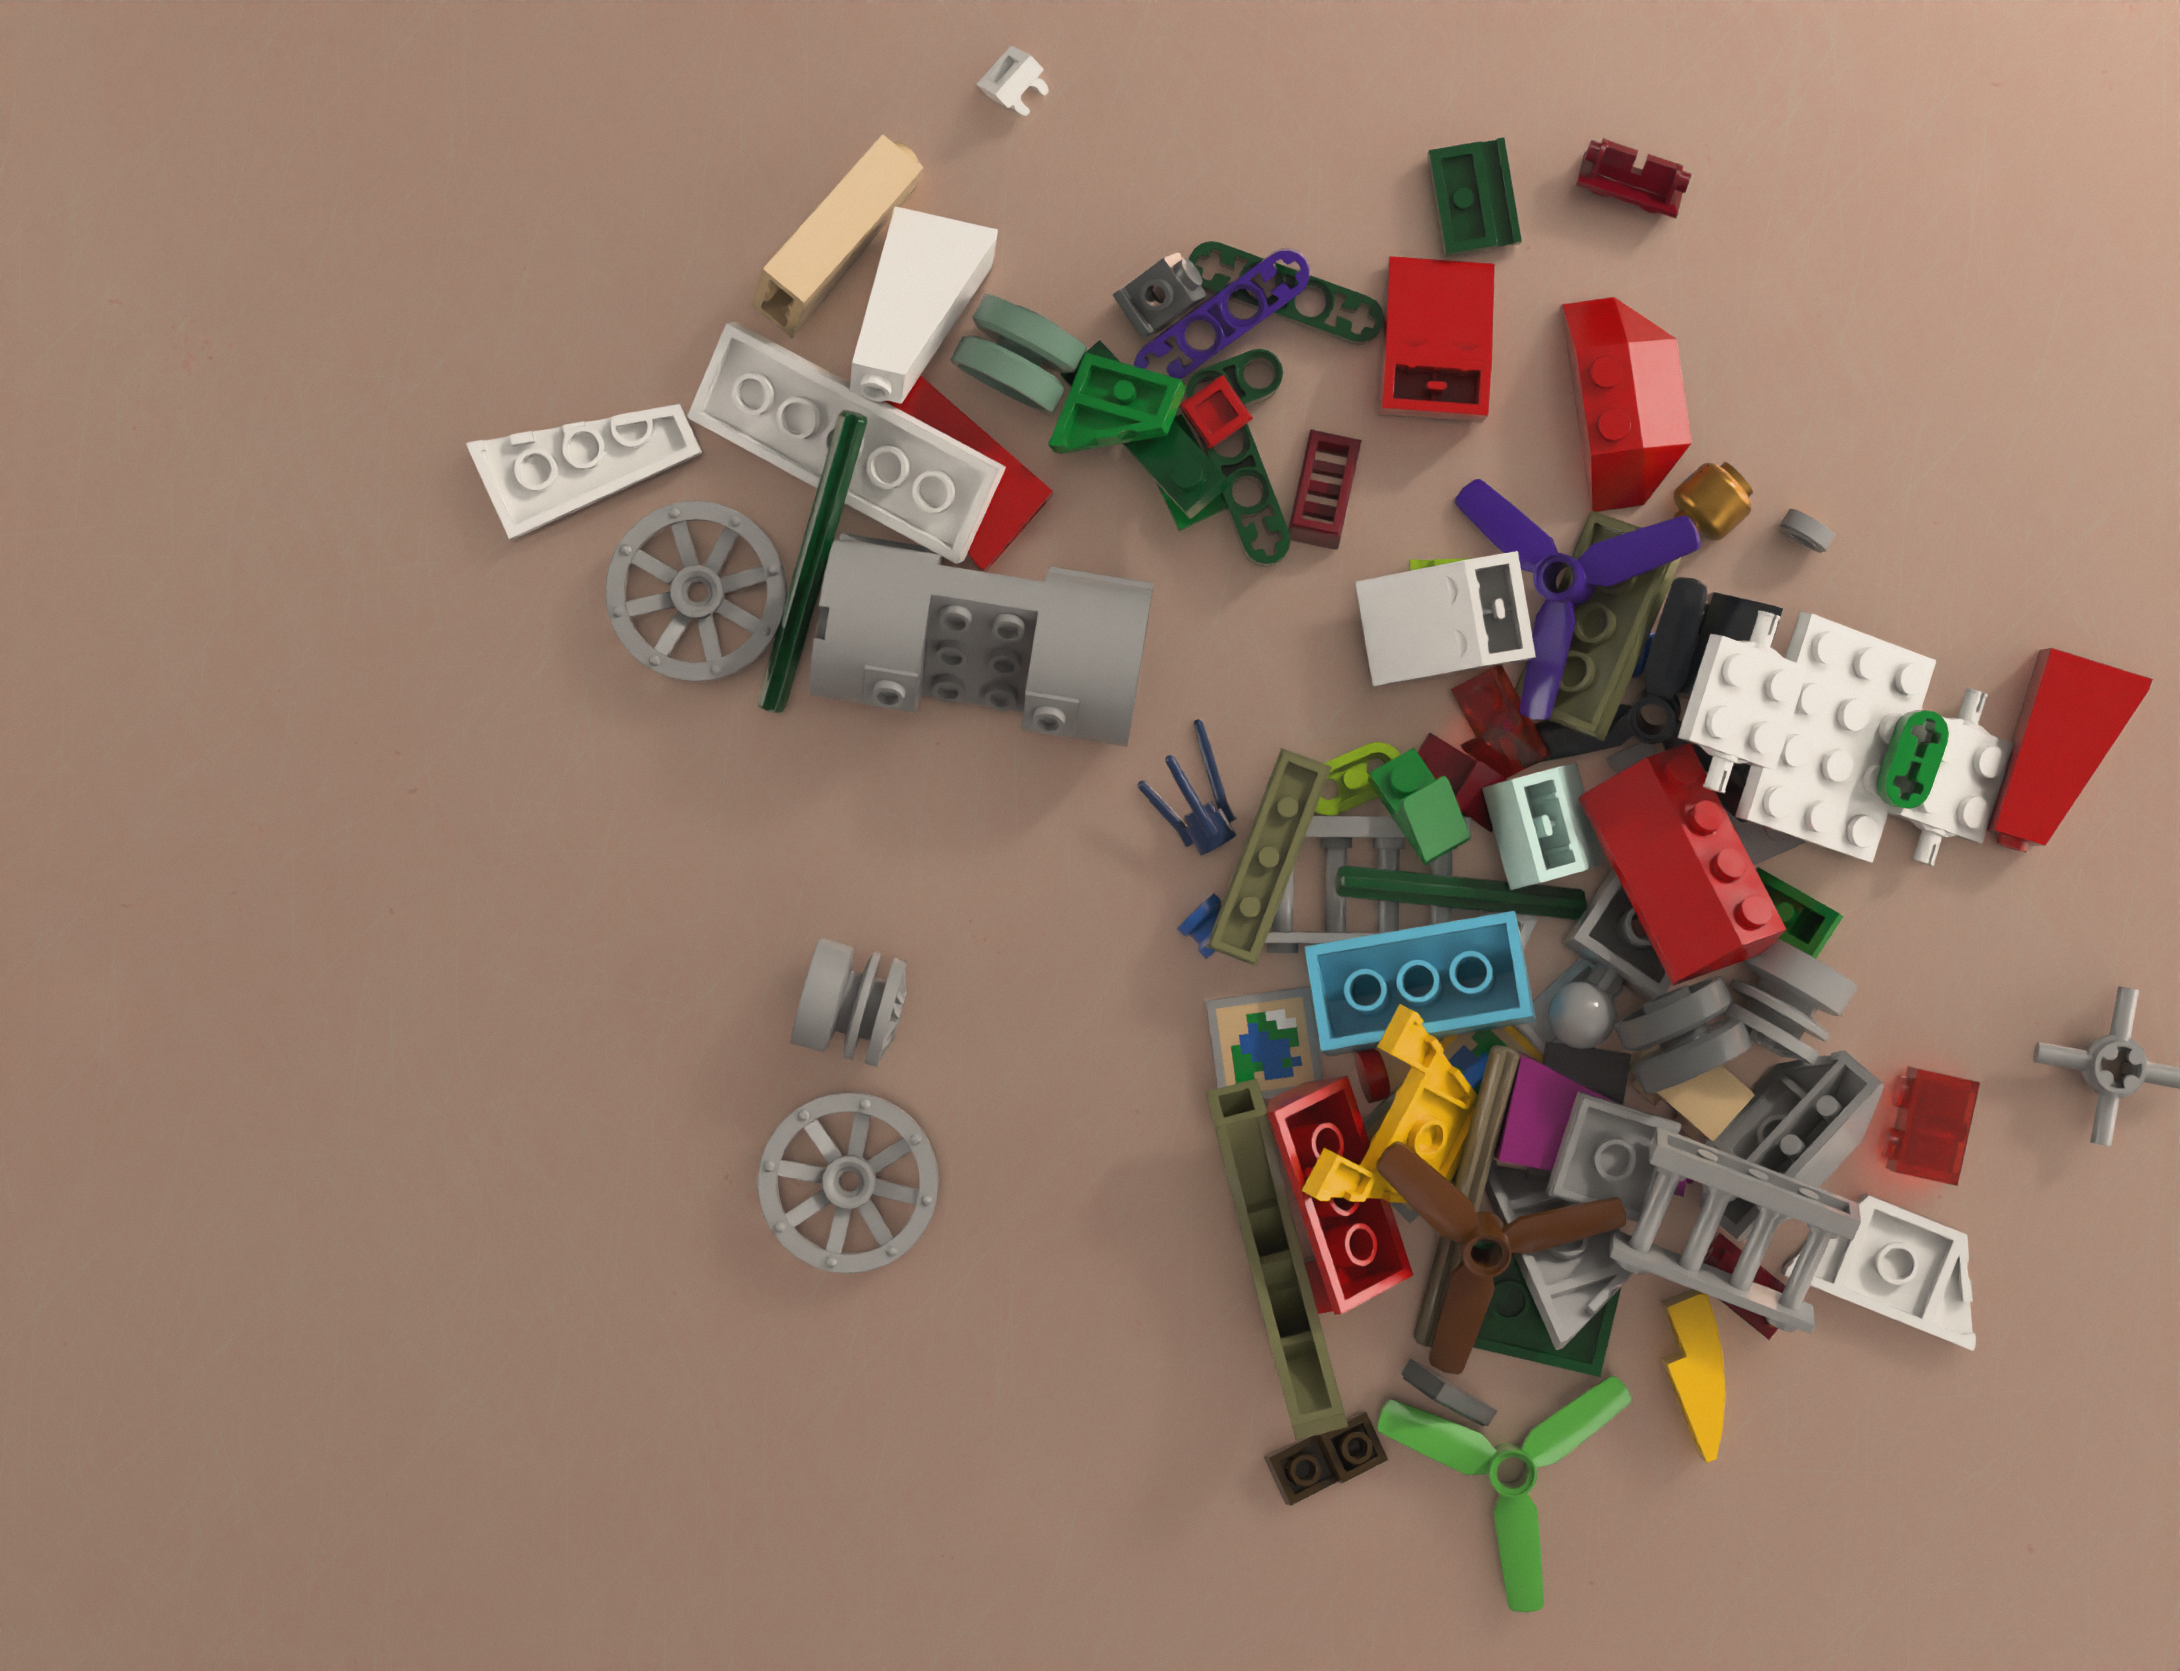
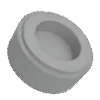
M1789 509L1780 524L1781 530L1790 538L1819 553L1826 552L1835 537V533L1828 527L1795 509Z

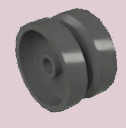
M1722 976L1705 979L1690 986L1685 985L1660 995L1645 1003L1642 1008L1618 1020L1613 1025L1624 1050L1641 1051L1658 1044L1660 1045L1659 1048L1643 1056L1634 1067L1644 1093H1655L1683 1083L1732 1060L1752 1047L1753 1042L1742 1020L1727 1018L1709 1025L1706 1024V1022L1724 1013L1733 1001Z

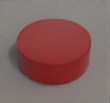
M1375 1048L1356 1052V1070L1362 1091L1368 1103L1388 1099L1391 1093L1390 1082L1380 1052Z

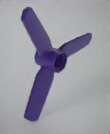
M1475 479L1462 488L1455 499V504L1502 553L1518 551L1521 570L1534 573V586L1538 593L1546 598L1535 618L1532 638L1536 657L1527 661L1520 703V714L1533 720H1549L1552 715L1575 627L1573 606L1586 602L1592 596L1595 585L1612 587L1691 554L1701 547L1700 535L1692 519L1687 516H1680L1595 543L1577 559L1563 553H1558L1551 536L1483 480ZM1570 567L1573 572V581L1566 591L1560 593L1556 586L1557 576L1564 568Z

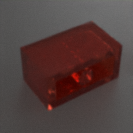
M1908 1066L1906 1076L1899 1075L1894 1087L1892 1103L1893 1106L1899 1107L1895 1127H1888L1886 1129L1882 1142L1881 1156L1887 1159L1886 1169L1900 1174L1958 1186L1980 1082Z

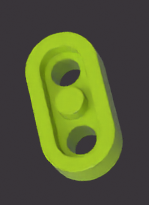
M1373 742L1323 763L1331 766L1327 779L1333 780L1337 784L1338 793L1331 800H1326L1320 796L1315 813L1333 816L1377 798L1378 795L1368 782L1367 764L1374 758L1381 759L1384 763H1387L1400 756V753L1387 743Z

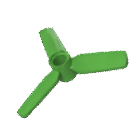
M1609 1376L1530 1429L1521 1446L1508 1442L1493 1447L1486 1437L1478 1431L1395 1399L1387 1400L1381 1409L1377 1428L1380 1433L1465 1475H1487L1492 1486L1499 1493L1493 1514L1507 1603L1512 1611L1528 1613L1540 1610L1544 1605L1538 1509L1528 1495V1492L1531 1491L1536 1483L1537 1468L1556 1464L1631 1403L1632 1397L1627 1387L1616 1376ZM1510 1457L1521 1459L1524 1462V1472L1518 1480L1507 1483L1498 1479L1497 1469L1503 1460Z

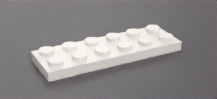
M735 321L726 323L687 418L818 488L838 415L843 410H850L866 416L868 422L845 504L931 551L942 555L955 564L963 562L1006 467L884 401H872L861 394L849 392V382Z

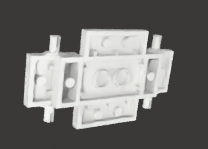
M1758 610L1750 641H1736L1722 635L1710 634L1678 738L1699 745L1709 755L1713 756L1705 784H1703L1704 788L1725 794L1733 763L1751 765L1735 817L1873 863L1888 814L1910 821L1918 829L1922 830L1914 857H1912V860L1934 866L1942 836H1957L1968 841L1983 843L2014 745L2012 742L1990 735L1982 726L1978 725L1988 694L1966 688L1958 718L1943 717L1949 729L1948 744L1926 801L1920 806L1911 809L1891 807L1878 794L1876 786L1878 774L1894 728L1900 717L1907 712L1921 710L1936 660L1817 615L1804 612L1799 613L1785 658L1776 650L1770 648L1778 621L1781 618L1772 613ZM1925 721L1923 726L1914 725L1911 734L1918 738L1914 756L1921 742L1929 743L1931 741L1932 733L1925 730L1927 721ZM1912 763L1905 776H1896L1893 785L1900 788L1899 798L1902 793H1912L1915 784L1908 781V774Z

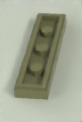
M1284 748L1280 749L1207 942V948L1254 966L1257 965L1331 766Z

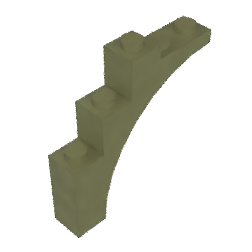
M1258 1079L1206 1091L1230 1192L1295 1439L1299 1440L1346 1428L1348 1424L1315 1305Z

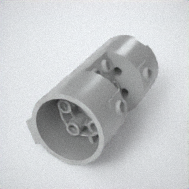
M840 533L839 539L833 541L820 595L819 606L821 607L816 638L813 640L809 682L810 695L917 713L922 696L937 698L948 703L964 702L988 706L998 711L1013 710L1023 712L1021 729L1025 731L1127 747L1154 583L1050 566L1043 582L944 566V557L920 545Z

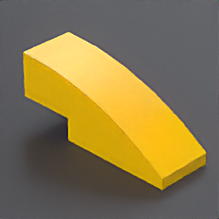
M1690 1289L1660 1301L1679 1348V1351L1660 1359L1698 1454L1706 1463L1717 1459L1723 1431L1726 1396L1724 1358L1717 1322L1708 1295Z

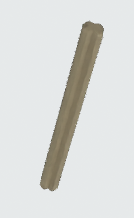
M1495 1045L1490 1049L1454 1186L1472 1201L1475 1212H1479L1520 1060L1516 1050L1505 1046ZM1441 1235L1414 1332L1416 1343L1430 1348L1451 1272L1463 1261L1460 1242L1444 1238Z

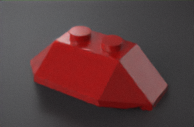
M1615 297L1562 304L1561 310L1590 509L1595 512L1643 506L1692 444L1677 339Z

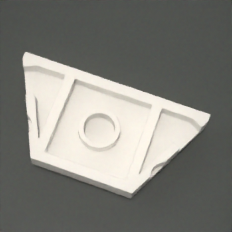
M1864 1194L1856 1201L1859 1204L1861 1223L1853 1241L1839 1235L1836 1239H1830L1810 1286L1973 1351L1976 1345V1335L1972 1331L1970 1302H1973L1971 1280L1968 1278L1967 1263L1969 1261L1967 1234ZM1800 1252L1784 1265L1781 1272L1783 1275L1790 1277Z

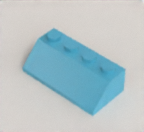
M1515 911L1304 946L1321 1052L1327 1056L1378 1048L1377 1046L1399 1004L1417 1012L1423 1019L1422 1025L1428 1034L1436 1038L1536 1022L1528 969Z

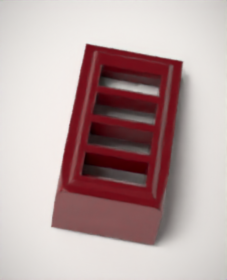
M1310 429L1288 528L1290 540L1329 549L1339 548L1362 440ZM1316 451L1347 458L1346 465L1316 460ZM1315 473L1342 479V484L1340 486L1312 480L1311 474ZM1307 494L1338 500L1337 507L1306 501ZM1305 515L1313 518L1333 522V525L1302 518V516Z

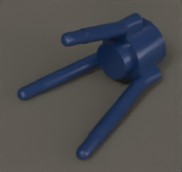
M1197 719L1193 725L1217 809L1212 801L1202 805L1187 776L1173 755L1166 756L1165 762L1192 809L1191 812L1184 816L1189 825H1186L1146 781H1139L1138 788L1178 832L1184 845L1188 847L1194 844L1201 856L1222 846L1236 836L1230 823L1237 818L1228 804L1202 720Z

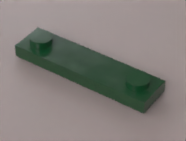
M1101 340L1086 351L1090 354L1120 362ZM1083 357L1075 373H1060V375L1070 388L1072 387V384L1079 370ZM1174 420L1167 436L1122 443L1127 451L1189 519L1193 518L1231 485L1226 476Z

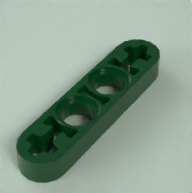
M1214 241L1201 243L1194 248L1189 256V261L1195 265L1201 277L1203 276V268L1196 265L1198 259L1207 260L1211 253H1216L1220 256L1219 265L1232 271L1235 268V260L1246 263L1239 276L1264 259ZM1275 263L1277 273L1273 277L1276 286L1283 281L1288 282L1291 287L1298 283L1295 277L1297 270ZM1215 273L1212 280H1206L1202 277L1203 283L1201 286L1205 292L1216 294L1229 284L1231 277ZM1311 275L1306 288H1315L1322 293L1325 299L1323 312L1314 317L1302 315L1296 308L1294 297L1271 314L1277 318L1354 345H1363L1374 340L1381 331L1384 322L1382 308L1376 300ZM1247 289L1234 291L1228 299L1255 310L1259 308L1258 299L1251 296ZM1272 294L1267 298L1268 303H1273L1278 297ZM1334 296L1345 299L1340 310L1356 313L1359 306L1367 308V318L1374 322V327H1364L1360 334H1356L1351 331L1352 322L1339 316L1336 318L1335 327L1325 324L1334 307Z

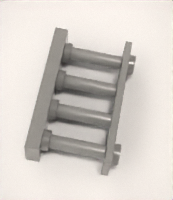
M1313 816L1305 837H1321L1320 848H1326L1325 932L1293 931V867L1272 923V931H1269L1265 941L1267 943V953H1298V943H1328L1399 930V903L1378 901V932H1346V897L1337 895L1334 885L1338 868L1347 865V848H1352V838H1373V848H1378V869L1399 871L1400 849H1405L1406 837L1392 817ZM1463 817L1471 839V817ZM1452 850L1431 862V874L1452 876ZM1431 906L1430 925L1452 921V908Z
M1657 1127L1649 1145V1163L1656 1166L1655 1168L1659 1174L1633 1235L1631 1236L1616 1229L1613 1230L1610 1236L1609 1257L1615 1259L1621 1268L1631 1273L1642 1275L1647 1271L1765 1316L1771 1325L1783 1331L1795 1332L1796 1329L1811 1334L1815 1326L1814 1309L1812 1304L1804 1302L1803 1299L1830 1239H1836L1839 1235L1853 1241L1861 1223L1859 1204ZM1689 1178L1705 1184L1709 1194L1681 1255L1652 1243L1678 1182ZM1739 1197L1757 1204L1756 1207L1760 1212L1736 1267L1731 1274L1702 1262L1729 1200H1736ZM1789 1216L1807 1223L1810 1232L1785 1289L1781 1293L1754 1283L1753 1280L1779 1221L1785 1220Z

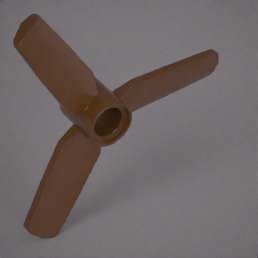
M1396 1141L1388 1146L1376 1164L1377 1171L1442 1237L1460 1242L1463 1261L1451 1272L1429 1352L1430 1364L1444 1373L1458 1375L1463 1372L1495 1290L1493 1277L1507 1269L1511 1261V1252L1530 1254L1618 1229L1626 1225V1211L1621 1199L1618 1197L1520 1216L1505 1225L1500 1217L1491 1212H1475L1473 1203L1468 1197L1401 1141ZM1484 1239L1496 1241L1495 1245L1489 1249L1480 1250L1473 1247L1477 1242Z

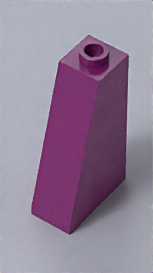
M1517 1051L1520 1060L1494 1157L1502 1162L1552 1171L1577 1092L1617 1102L1527 1054ZM1686 1178L1685 1181H1679L1673 1195L1684 1197L1686 1184H1692L1694 1180Z

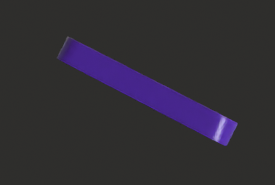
M1281 248L1272 252L1145 344L1137 353L1134 366L1146 369L1150 363L1146 356L1147 354L1153 352L1156 357L1160 358L1170 352L1174 346L1167 342L1166 339L1174 335L1180 350L1192 361L1187 365H1183L1181 356H1178L1169 363L1166 370L1169 376L1182 379L1299 295L1306 288L1310 278V265L1307 258L1300 251L1292 248ZM1282 259L1287 265L1295 261L1300 266L1295 275L1298 283L1292 287L1286 281L1279 283L1270 291L1278 299L1271 304L1268 303L1264 289L1251 278L1261 273L1262 280L1265 283L1277 273L1276 261ZM1239 289L1252 291L1258 299L1259 308L1257 312L1247 319L1235 317L1228 307L1230 295ZM1204 320L1213 326L1216 339L1209 348L1198 350L1188 344L1185 331L1191 322Z

